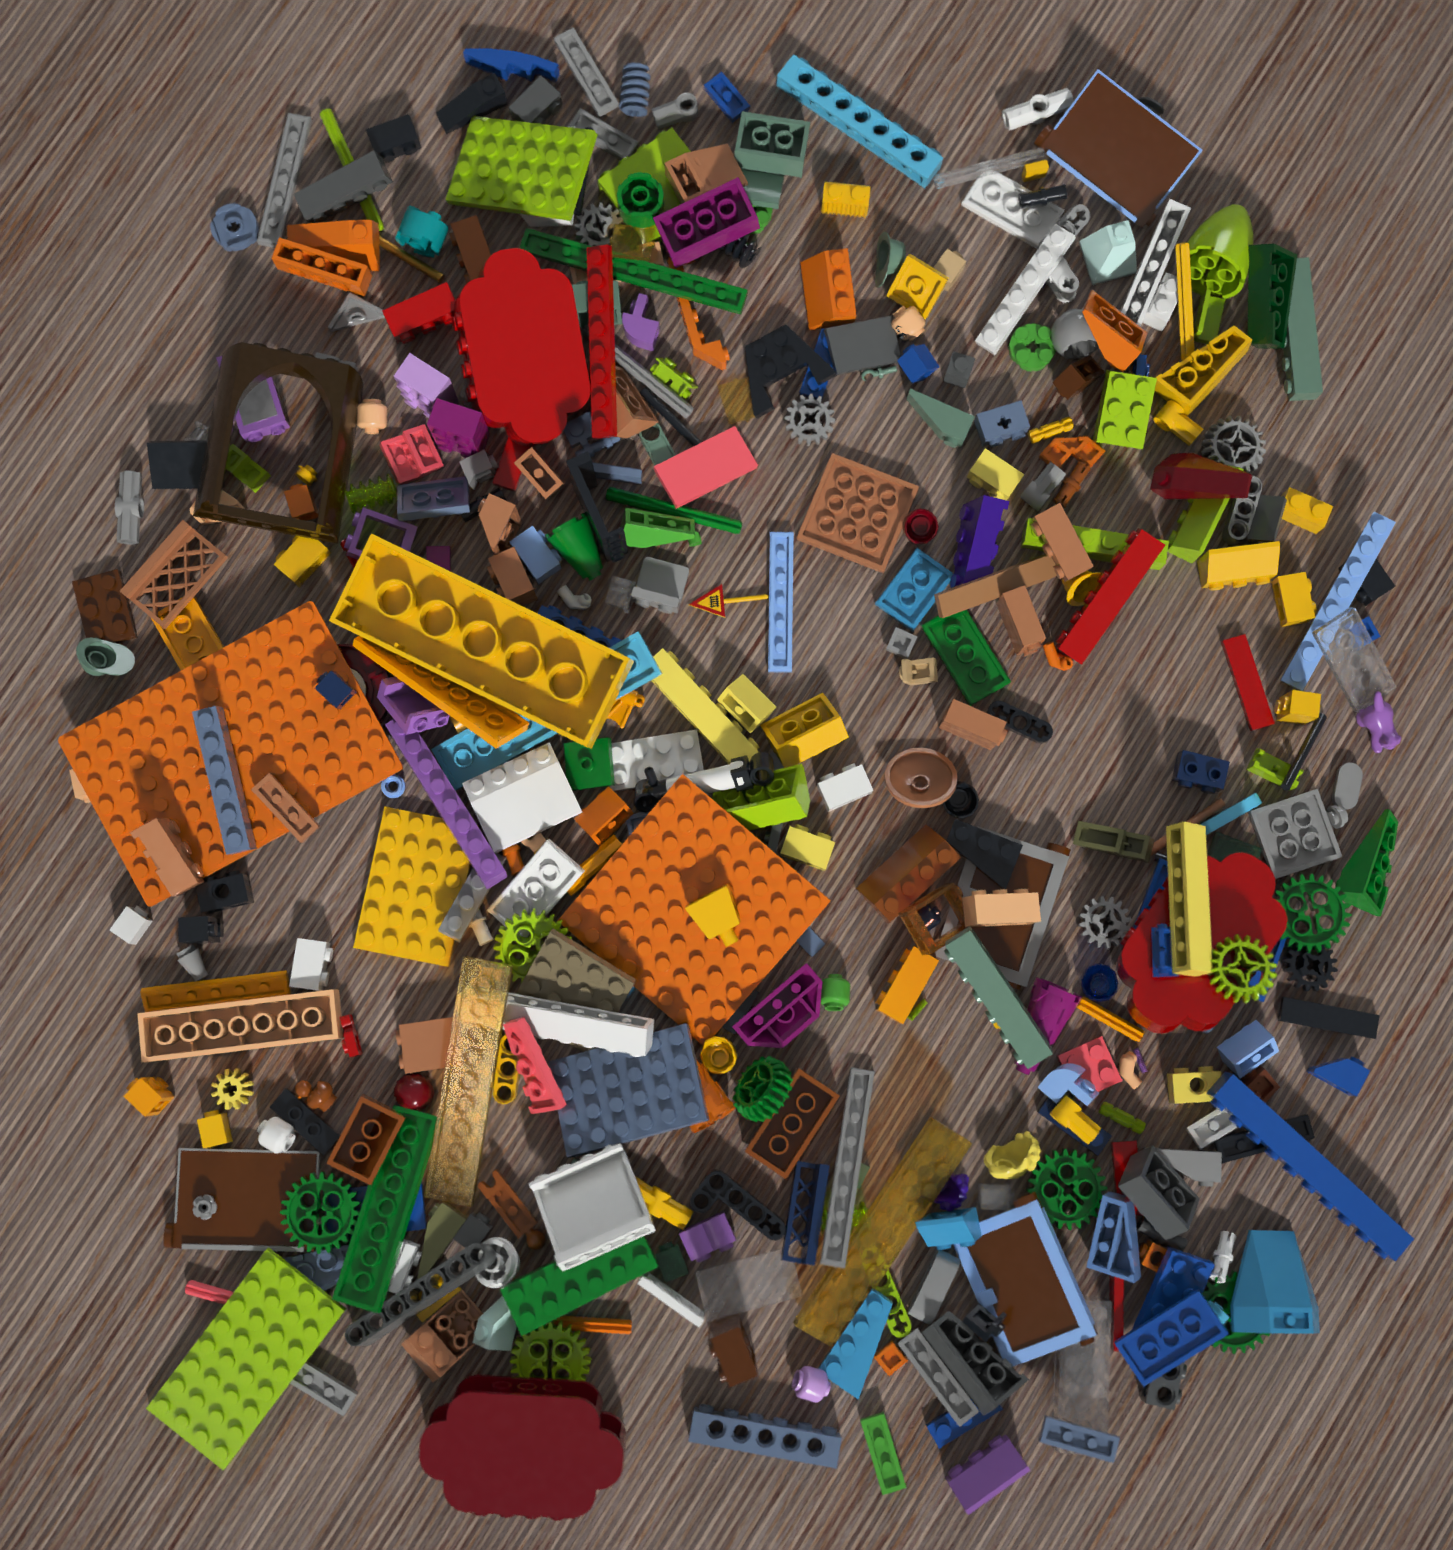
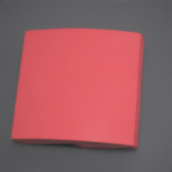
M425 424L405 430L400 436L380 442V448L397 485L413 482L444 466Z

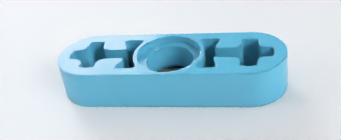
M1254 793L1200 825L1206 827V835L1262 804V801L1258 794Z

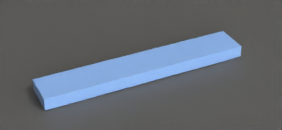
M770 532L768 672L792 673L794 532Z

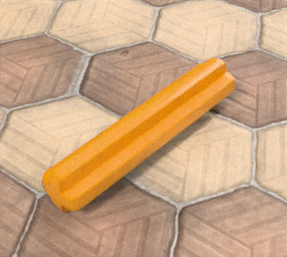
M1086 997L1081 998L1077 1006L1078 1009L1136 1042L1142 1039L1144 1030Z

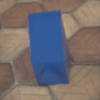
M1351 1056L1350 1059L1340 1058L1309 1067L1307 1073L1349 1096H1358L1370 1070L1363 1067L1364 1062Z

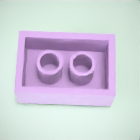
M411 353L408 354L394 375L397 387L401 390L400 394L405 398L404 402L413 409L419 407L425 411L423 414L427 418L430 417L436 398L457 404L459 401L450 378Z

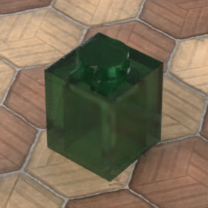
M672 1241L658 1246L659 1251H656L655 1256L666 1283L689 1274V1269L679 1243L673 1245Z

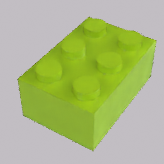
M1106 370L1093 441L1143 449L1157 378Z

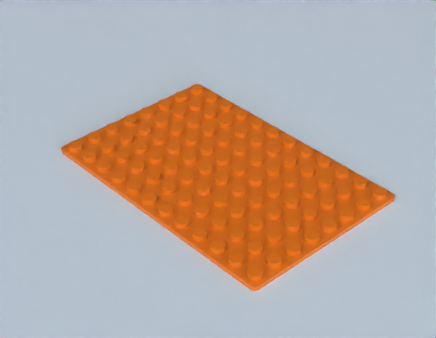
M308 601L58 738V743L147 906H155L171 897V894L156 873L157 868L152 858H146L143 851L146 847L139 837L134 839L130 833L153 819L170 818L171 821L174 820L180 829L178 835L182 842L185 841L192 851L190 856L194 864L198 863L204 875L202 878L208 877L257 850L253 849L226 855L192 711L212 706H220L224 709L257 849L290 832L251 790L268 773H272L314 819L403 769V764L314 602ZM331 670L336 672L357 691L341 710L335 708L315 689L318 685L316 681L326 671L328 673Z

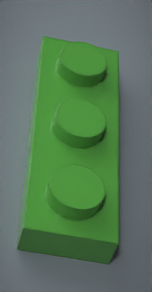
M884 1412L860 1419L882 1495L906 1488Z

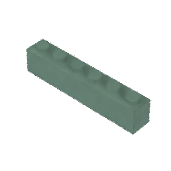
M1309 257L1297 258L1285 347L1281 348L1284 352L1282 370L1286 372L1284 391L1288 394V401L1315 400L1323 393Z
M969 926L948 939L945 943L947 949L944 950L946 956L951 963L954 961L960 968L958 973L962 980L972 985L974 990L971 992L979 1004L984 1003L988 1009L985 1011L987 1017L992 1024H998L1001 1029L999 1034L1006 1044L1010 1043L1015 1051L1012 1053L1020 1065L1024 1063L1027 1069L1052 1055V1046L972 927Z

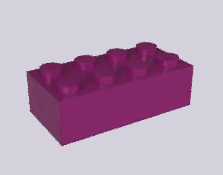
M739 177L653 217L656 228L675 269L760 229L758 217Z

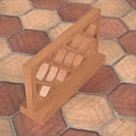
M182 520L123 586L120 592L166 629L228 557ZM194 537L200 540V549L189 551V543ZM216 553L219 556L213 564L205 565V554ZM200 555V565L189 567V556ZM177 557H184V567L173 569V561ZM201 570V578L197 582H190L189 572ZM184 572L185 583L173 584V574ZM168 574V585L157 587V579L161 575ZM185 588V596L181 600H174V589ZM169 590V601L158 602V591ZM152 592L153 603L142 604L139 601L145 593ZM169 606V614L162 621L158 617V607Z

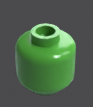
M829 974L828 978L822 979L821 1005L824 1006V1009L828 1011H842L850 1003L851 986L849 981L843 979L840 974Z

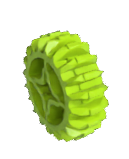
M1235 935L1234 943L1227 937L1224 939L1225 945L1219 942L1216 945L1217 950H1212V957L1214 959L1210 961L1214 968L1210 970L1213 973L1208 975H1215V977L1210 980V984L1218 982L1219 986L1215 991L1219 993L1224 989L1226 991L1224 994L1225 999H1228L1233 994V1001L1235 1003L1239 1001L1240 996H1242L1244 1003L1250 1001V996L1254 1001H1257L1259 993L1265 996L1268 993L1266 987H1273L1274 983L1270 979H1275L1277 974L1270 970L1275 969L1277 964L1274 962L1269 963V960L1274 955L1272 953L1267 955L1264 953L1268 949L1267 945H1264L1261 949L1257 946L1260 942L1259 939H1255L1253 943H1250V936L1246 935L1242 942L1241 937ZM1235 951L1234 963L1222 967V960L1225 954ZM1246 952L1252 954L1258 962L1250 961L1246 956ZM1241 964L1242 968H1246L1247 970L1244 972V974H1242L1241 970H1237L1234 968H1237ZM1261 971L1259 983L1249 987L1250 974ZM1225 976L1234 977L1240 987L1231 984Z

